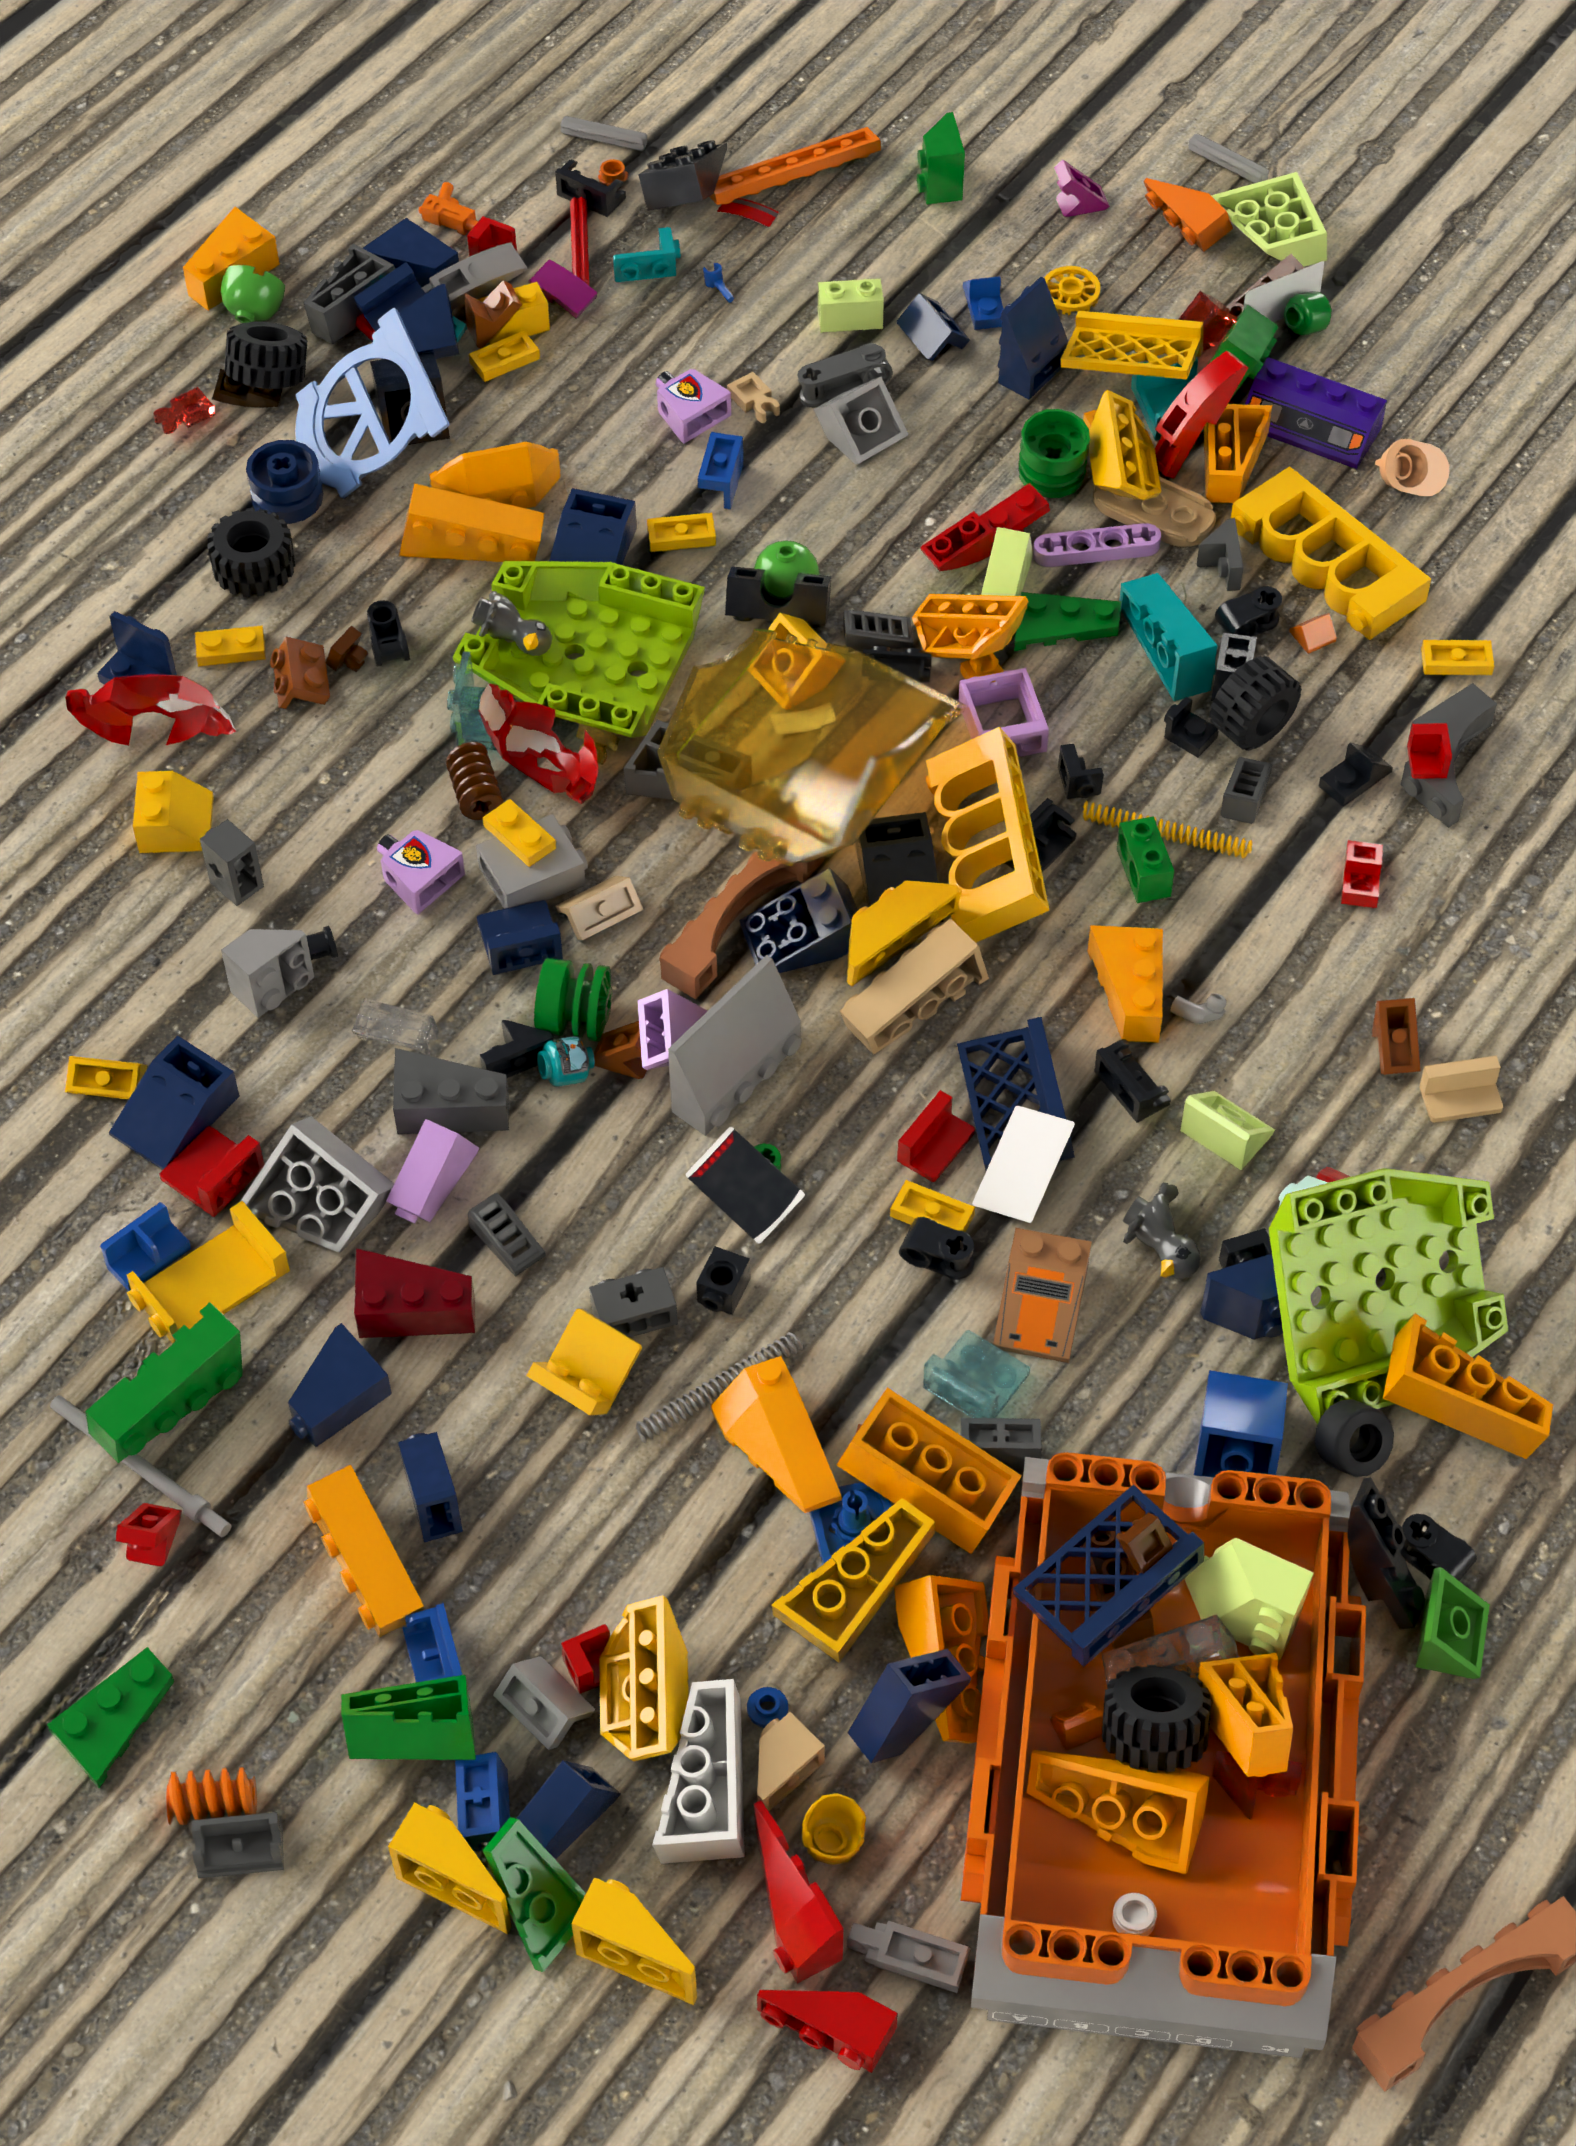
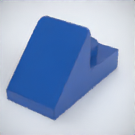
M1000 276L972 279L963 282V289L974 330L1002 327L1000 317L1004 308L1000 297Z

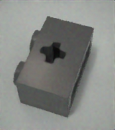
M227 819L217 827L208 830L200 838L209 882L236 906L240 905L264 887L255 842Z
M664 1267L653 1270L643 1269L634 1275L616 1280L606 1279L597 1285L589 1287L591 1308L594 1316L628 1337H634L678 1324L677 1304Z

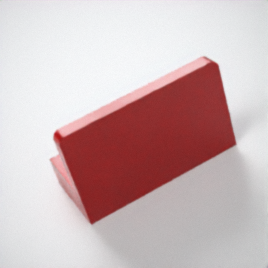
M941 1090L898 1140L897 1162L931 1182H935L975 1134V1128L952 1114L953 1097Z

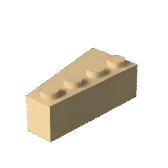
M951 918L943 925L934 927L924 941L915 948L905 951L894 966L888 971L879 973L869 987L846 1001L844 1007L840 1010L846 1027L873 1055L911 1031L912 1022L917 1018L927 1020L935 1015L939 1004L950 997L955 1002L965 995L966 990L964 987L973 981L980 985L989 979L979 946Z

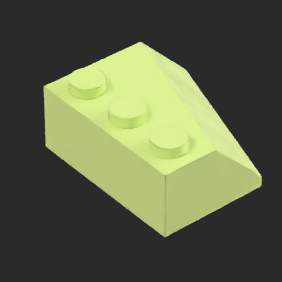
M1297 172L1211 195L1227 211L1229 220L1266 254L1282 261L1291 253L1303 267L1327 261V232Z
M1234 1538L1217 1548L1212 1557L1204 1556V1562L1184 1579L1205 1627L1249 1646V1650L1255 1655L1277 1653L1278 1660H1281L1299 1621L1314 1572L1238 1538Z

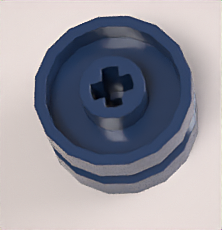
M277 440L262 445L248 458L246 473L255 511L259 509L267 510L268 514L275 513L279 515V520L284 519L287 524H293L306 520L315 514L322 505L324 493L320 479L319 462L315 452L306 444L294 440Z

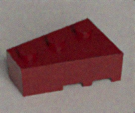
M356 1248L354 1316L359 1338L475 1333V1294L472 1276Z

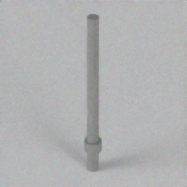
M61 1395L56 1396L51 1401L50 1408L98 1443L88 1433L86 1414ZM139 1454L129 1455L121 1461L182 1507L183 1514L193 1522H202L220 1537H225L231 1530L232 1525L211 1510V1504L198 1494H190Z

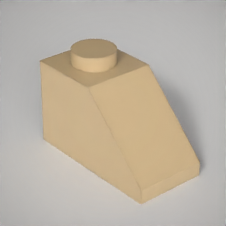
M791 1712L781 1720L776 1718L769 1722L760 1734L757 1802L761 1800L768 1811L774 1808L825 1763V1745Z

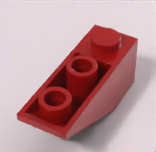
M759 1990L757 1994V2010L761 2012L760 2015L766 2022L777 2028H783L784 2025L799 2033V2038L807 2045L816 2049H821L824 2046L838 2054L837 2058L844 2065L854 2070H860L862 2067L872 2073L897 2028V2012L860 1992Z

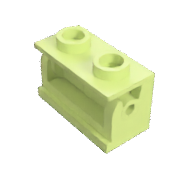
M881 279L818 282L820 333L883 329L884 299Z

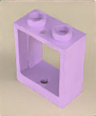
M1026 668L960 680L958 703L971 739L993 730L983 731L975 706L1018 698L1027 723L1001 727V729L1016 744L1018 757L1047 752L1049 728Z

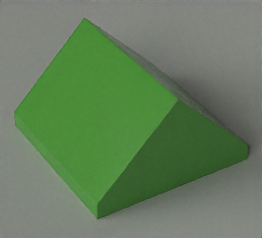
M1442 1567L1435 1568L1425 1596L1426 1600L1415 1667L1471 1679L1480 1678L1490 1604Z

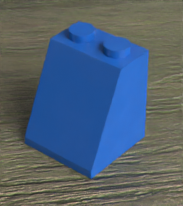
M1209 1370L1193 1475L1214 1478L1218 1473L1227 1470L1276 1475L1283 1440L1288 1383Z

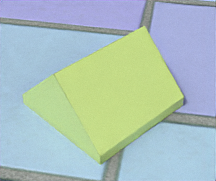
M1211 1091L1187 1097L1180 1131L1242 1170L1270 1139L1275 1129L1219 1093Z

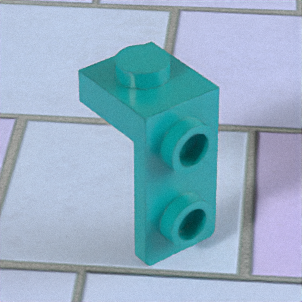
M671 227L658 228L659 250L614 255L615 282L676 276V259L681 258L679 239L673 240Z

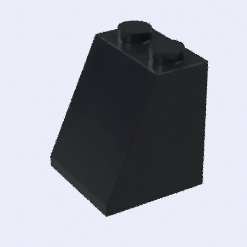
M434 352L418 354L447 417L442 380ZM387 359L370 361L380 420L391 443L402 429L409 412L411 401L409 381L405 372L395 362ZM449 427L434 438L429 433L421 439L416 436L408 445L450 439Z

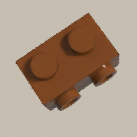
M286 636L280 647L273 651L270 661L271 668L274 669V693L277 694L278 707L286 709L293 698L325 705L330 698L324 646Z

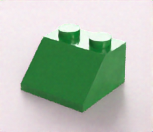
M948 112L923 136L922 150L917 152L918 165L922 169L921 174H917V188L919 193H924L927 205L963 200L965 151L954 113Z

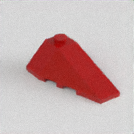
M760 1800L754 1803V1823L777 1946L773 1953L784 1974L791 1972L798 1984L843 1960L844 1929L816 1881L809 1884L804 1863L798 1854L790 1858L786 1852L789 1851L787 1840Z

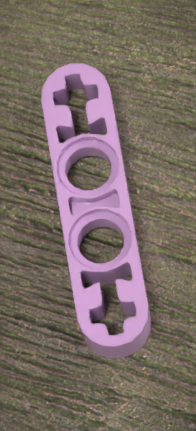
M1142 523L1043 534L1034 541L1033 559L1041 566L1056 567L1148 557L1156 554L1160 549L1161 532L1155 525ZM1108 540H1117L1122 545L1118 547H1110L1106 545L1105 542ZM1077 543H1083L1089 546V548L1079 551L1072 546Z

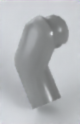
M1211 994L1207 998L1206 1003L1197 1005L1177 996L1172 1003L1170 1012L1195 1024H1203L1220 1019L1226 1012L1224 1008L1227 1001L1222 995Z

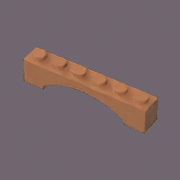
M789 820L781 829H776L760 852L756 851L750 856L744 869L738 875L734 874L731 876L725 889L717 897H712L707 902L703 912L695 921L691 920L686 924L681 936L673 944H668L662 950L659 958L661 979L696 1000L717 977V955L715 952L730 924L746 907L769 891L797 880L804 883L824 861V839L792 820Z
M1564 1896L1552 1904L1548 1900L1539 1903L1528 1913L1529 1919L1518 1927L1514 1922L1508 1924L1494 1936V1943L1485 1949L1480 1945L1475 1946L1461 1957L1460 1966L1451 1972L1447 1968L1439 1970L1426 1981L1427 1988L1416 1995L1412 1991L1406 1992L1391 2005L1393 2009L1382 2018L1378 2014H1374L1357 2027L1358 2034L1352 2049L1384 2092L1420 2068L1426 2055L1420 2047L1425 2035L1441 2014L1463 1995L1481 1984L1506 1974L1525 1970L1550 1969L1557 1976L1576 1963V1911Z

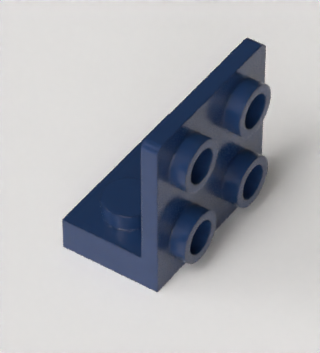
M116 611L109 616L118 651L97 673L100 683L105 685L114 677L143 674L177 675L169 638L158 629L153 630L139 623L135 618L124 616Z
M541 900L477 916V923L493 975L544 963L546 958L563 959L561 933L557 922H552L546 901Z

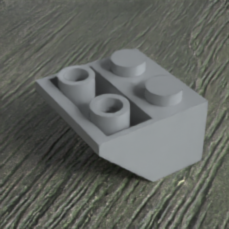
M249 929L221 949L231 993L257 1018L267 1011L277 1008L285 998L296 990L303 989L314 978L307 937L302 930Z

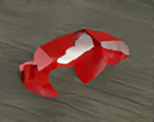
M143 674L114 677L94 695H90L86 689L69 690L65 696L67 710L80 724L113 743L129 746L133 716L147 712L161 713L168 717L176 718L166 745L188 740L200 732L209 736H218L222 733L230 735L236 732L229 714L218 705L209 690L185 676Z
M488 684L481 695L478 712L486 732L501 758L553 793L566 792L569 798L580 804L593 795L597 781L598 761L594 740L584 729L583 748L578 753L572 752L564 747L556 733L551 730L555 718V709L537 703L515 702L513 695L508 690H501L498 685ZM537 758H547L562 771L556 772L538 767Z

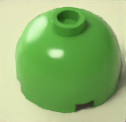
M229 266L221 282L222 302L240 323L268 320L279 310L283 302L285 285L279 278L267 271L264 272V276L253 273L255 267Z
M788 540L768 545L759 554L754 569L765 570V586L771 594L777 597H787L794 592V583L798 573L820 575L816 557L811 551L798 542Z

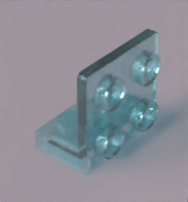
M463 651L461 663H455L453 682L456 684L455 690H449L447 708L453 711L450 731L451 733H456L457 746L467 742H480L486 746L487 750L497 751L486 732L478 712L481 695L485 688L474 686L471 653Z
M966 1330L943 1359L932 1354L924 1364L923 1388L971 1418H996L1030 1375V1367L972 1331Z

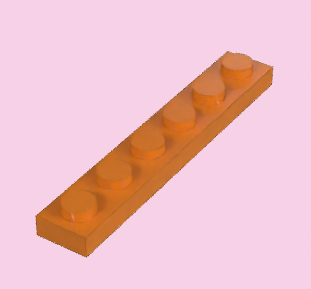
M868 127L720 175L715 191L709 197L716 205L728 204L734 201V199L746 195H755L764 189L782 186L791 180L803 176H812L818 171L830 167H839L843 163L857 158H866L872 153L881 151V141Z

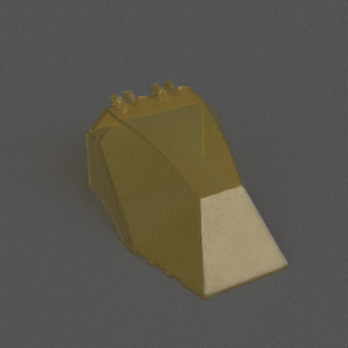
M754 629L748 639L727 655L716 661L692 667L657 753L672 798L681 804L679 806V816L686 820L693 817L698 818L697 825L703 829H711L713 826L727 834L735 832L741 835L739 848L745 851L757 849L759 850L758 858L764 861H771L774 858L782 864L793 866L794 863L810 862L852 846L938 733L962 714L967 705L851 647L828 643L824 649L816 647L818 642L814 639L808 638L806 644L796 643L798 637L791 634L787 635L786 640L775 638L777 633L773 630Z

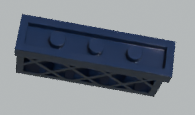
M1042 1017L1027 1020L1028 1027L957 1043L986 1171L993 1158L990 1157L989 1149L997 1138L1001 1140L1004 1133L1003 1130L1006 1128L1015 1106H1022L1027 1099L1040 1106L1038 1112L1066 1119ZM1020 1041L1025 1043V1049L1018 1058L1003 1052L1008 1044ZM982 1050L990 1054V1056L980 1067L968 1061V1053ZM1027 1058L1029 1059L1030 1065L1025 1063ZM997 1059L1012 1065L1003 1078L989 1071ZM1019 1069L1033 1076L1025 1088L1010 1082ZM971 1071L976 1073L973 1078L971 1075ZM983 1077L997 1084L989 1097L975 1091ZM1004 1089L1019 1095L1010 1108L996 1102ZM1034 1089H1036L1037 1095L1032 1093ZM990 1108L1004 1114L995 1128L982 1121V1118ZM985 1132L990 1134L987 1139L985 1136ZM1071 1136L1062 1152L1060 1161L1075 1158Z
M1132 1485L1013 1588V1594L1072 1649V1656L1085 1667L1204 1562V1542L1194 1532L1188 1535L1136 1486ZM1134 1501L1146 1514L1149 1512L1159 1517L1165 1531L1177 1541L1173 1544L1174 1548L1144 1574L1120 1575V1558L1128 1557L1120 1548L1117 1538L1116 1548H1091V1537L1098 1531H1116L1117 1535L1121 1531H1127L1132 1527V1522H1121V1511ZM1116 1516V1522L1110 1521ZM1086 1542V1548L1080 1547ZM1068 1557H1086V1574H1061V1563ZM1091 1557L1115 1558V1575L1090 1574ZM1056 1568V1574H1049ZM1038 1583H1056L1055 1601L1036 1600L1028 1591ZM1060 1583L1085 1584V1601H1060ZM1090 1584H1115V1596L1108 1602L1090 1601ZM1120 1585H1126L1123 1589L1120 1590ZM1048 1610H1055V1617ZM1060 1610L1085 1611V1622L1071 1633L1060 1622ZM1090 1611H1096V1612L1090 1617Z

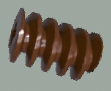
M467 742L457 746L449 753L446 759V767L449 771L461 813L468 819L483 820L485 815L504 803L501 791L497 786L498 782L494 776L495 772L491 766L486 746L480 742Z

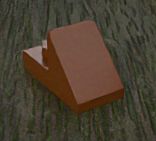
M504 280L483 302L465 294L467 328L476 346L480 349L493 338L522 306L513 286Z
M1415 998L1377 1001L1372 1037H1378L1381 1074L1420 1072Z
M639 1021L603 1033L594 1051V1066L636 1079H643L647 1070L642 1068Z

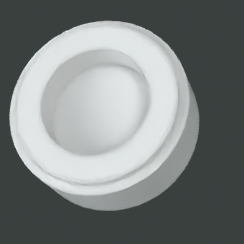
M1140 1893L1125 1894L1114 1905L1113 1925L1118 1933L1148 1936L1155 1927L1157 1910L1154 1903L1147 1896Z

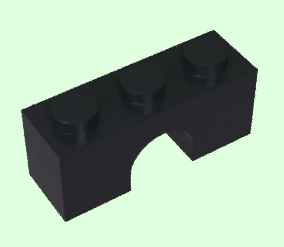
M731 567L727 576L726 616H733L738 621H752L753 618L765 619L768 623L772 624L779 613L804 619L811 628L826 625L829 616L832 576L798 573L794 583V592L787 597H777L771 594L765 586L764 569Z

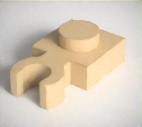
M754 372L727 385V390L731 392V399L745 413L754 409L755 417L759 422H766L765 411H771L775 416L780 415L779 402L772 398L771 389Z

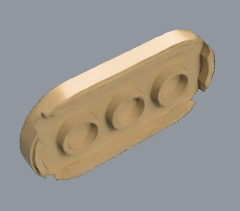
M1160 476L1162 492L1158 496L1147 500L1120 497L1107 490L1104 491L1096 485L1093 486V501L1100 512L1125 525L1142 523L1155 525L1161 532V541L1178 547L1195 546L1214 532L1216 513H1214L1210 501L1202 495Z

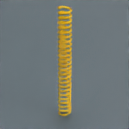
M1085 801L1083 806V818L1085 821L1090 818L1093 823L1097 819L1099 825L1104 821L1105 826L1111 823L1112 828L1116 825L1119 828L1122 809H1119L1114 821L1115 807H1113L1107 820L1109 809L1107 805L1100 819L1102 805H1098L1094 816L1095 803L1093 802L1087 815L1088 801ZM1128 810L1125 812L1122 822L1128 821ZM1135 812L1132 813L1130 821L1135 820ZM1142 813L1139 814L1138 819H1142V818H1143ZM1161 818L1158 823L1161 837L1165 836L1167 841L1172 837V841L1176 842L1179 838L1180 844L1186 840L1187 846L1193 841L1194 848L1198 844L1201 849L1206 846L1208 851L1213 847L1214 852H1217L1220 848L1221 854L1227 850L1228 856L1234 851V856L1238 857L1241 853L1242 859L1246 858L1247 854L1252 851V840L1248 842L1245 850V838L1241 840L1238 848L1239 838L1238 836L1235 837L1231 847L1232 836L1229 835L1224 846V833L1221 834L1217 844L1218 832L1216 831L1210 843L1211 831L1208 830L1203 842L1204 829L1202 828L1196 841L1197 827H1194L1189 839L1190 825L1187 826L1183 836V823L1180 824L1177 834L1176 821L1173 823L1170 833L1169 820L1166 821L1163 832V819Z

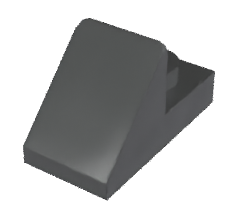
M1235 518L1227 519L1200 543L1196 564L1197 567L1218 566L1219 577H1225L1227 591L1240 590L1244 568Z

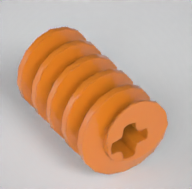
M239 1767L236 1779L231 1780L227 1768H223L219 1781H214L210 1769H207L204 1772L202 1782H197L195 1774L191 1770L187 1773L185 1783H180L176 1771L171 1772L166 1791L169 1825L173 1822L174 1815H176L180 1825H187L191 1814H193L194 1820L207 1819L208 1812L211 1818L224 1817L225 1811L228 1817L241 1816L242 1810L245 1815L256 1814L257 1788L255 1776L252 1779H248L244 1767Z

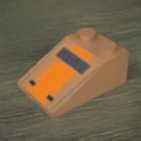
M1021 1228L1015 1229L993 1349L1069 1363L1089 1266L1091 1241Z

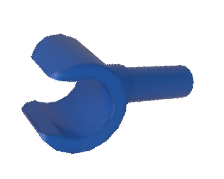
M714 263V271L712 272L704 267L705 285L717 288L727 302L731 303L734 300V296L723 282L722 266L719 263Z

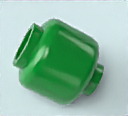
M1316 291L1301 293L1291 297L1284 311L1285 323L1297 335H1309L1325 330L1330 324L1332 308L1324 294Z

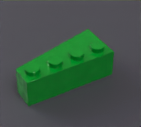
M210 1302L199 1311L203 1318L193 1327L188 1329L183 1325L172 1335L176 1341L161 1355L152 1352L142 1361L143 1364L138 1369L135 1378L131 1380L125 1376L86 1410L88 1433L117 1463L129 1455L132 1456L139 1453L150 1440L160 1433L169 1432L180 1419L192 1411L202 1409L209 1399L223 1389L232 1388L243 1376L240 1331Z

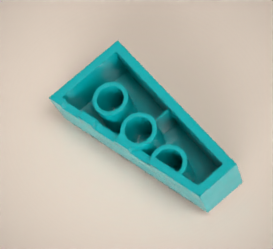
M1159 573L1121 583L1119 601H1122L1121 611L1172 700L1178 701L1186 696L1191 697L1211 691L1213 676L1216 672L1215 660L1218 645Z

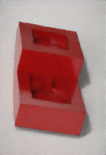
M1347 841L1341 904L1377 908L1382 868V844Z

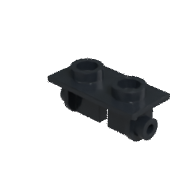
M874 646L871 650L863 649L864 663L869 664H863L862 678H868V682L892 683L893 671H900L899 683L923 685V682H930L931 669L924 667L931 668L932 654H925L924 650L910 648L906 649L905 652H895L884 646Z

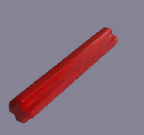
M574 197L570 201L572 273L589 285L587 200L583 197Z

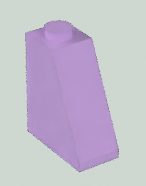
M669 989L638 1000L642 1068L650 1070L669 1066L668 1048L708 1010Z
M425 1119L386 1202L397 1207L395 1215L414 1224L418 1217L430 1223L476 1156L479 1147L460 1134Z

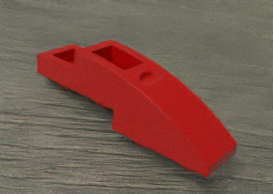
M1225 351L1203 368L1175 398L1156 426L1155 430L1162 435L1154 448L1158 470L1166 477L1173 479L1176 477L1207 422L1214 425L1217 424L1249 367L1231 352Z
M1028 483L981 516H978L973 511L922 545L920 549L939 571L968 566L991 555L997 527L1024 532L1025 527L1050 511L1049 503Z

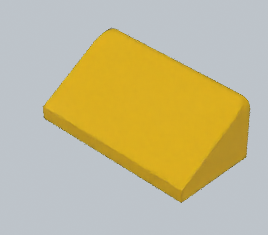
M69 1056L65 1093L129 1100L145 1074L147 1065Z

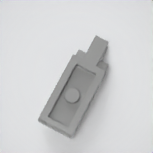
M888 1921L887 1924L877 1922L875 1929L853 1922L847 1939V1947L866 1954L865 1961L874 1964L875 1967L955 1993L958 1992L970 1953L968 1946Z

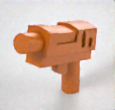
M444 182L438 197L429 194L423 205L419 207V213L422 214L424 221L438 226L443 225L457 230L459 234L466 235L478 223L475 210L459 205V201L451 197L454 189L453 185L449 182Z

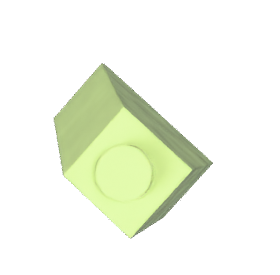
M997 527L981 595L1021 596L1033 557L1030 533Z

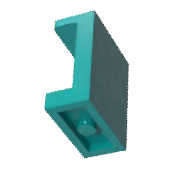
M1197 357L1187 380L1132 374L1131 389L1155 441L1160 440L1162 436L1155 430L1161 418L1185 386L1197 375ZM1178 363L1170 365L1175 367H1182Z

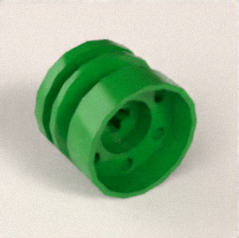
M1046 409L1033 414L1025 422L1021 431V451L1018 463L1019 478L1024 486L1030 483L1046 498H1062L1074 493L1082 486L1086 477L1087 456L1090 445L1089 428L1083 419L1072 412L1062 409Z
M546 958L541 968L534 1008L535 1028L548 1031L552 1036L560 1037L563 1035L568 1021L572 1023L573 1036L582 1039L587 1027L588 1040L599 1042L604 1033L605 1025L609 1020L612 1007L613 989L611 987L610 966L599 965L593 976L592 964L584 963L578 978H575L572 961Z

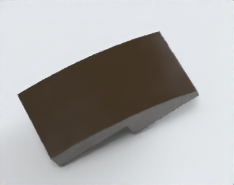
M220 369L212 400L243 407H278L283 388L265 389L248 386L233 380V378L226 374L224 369Z

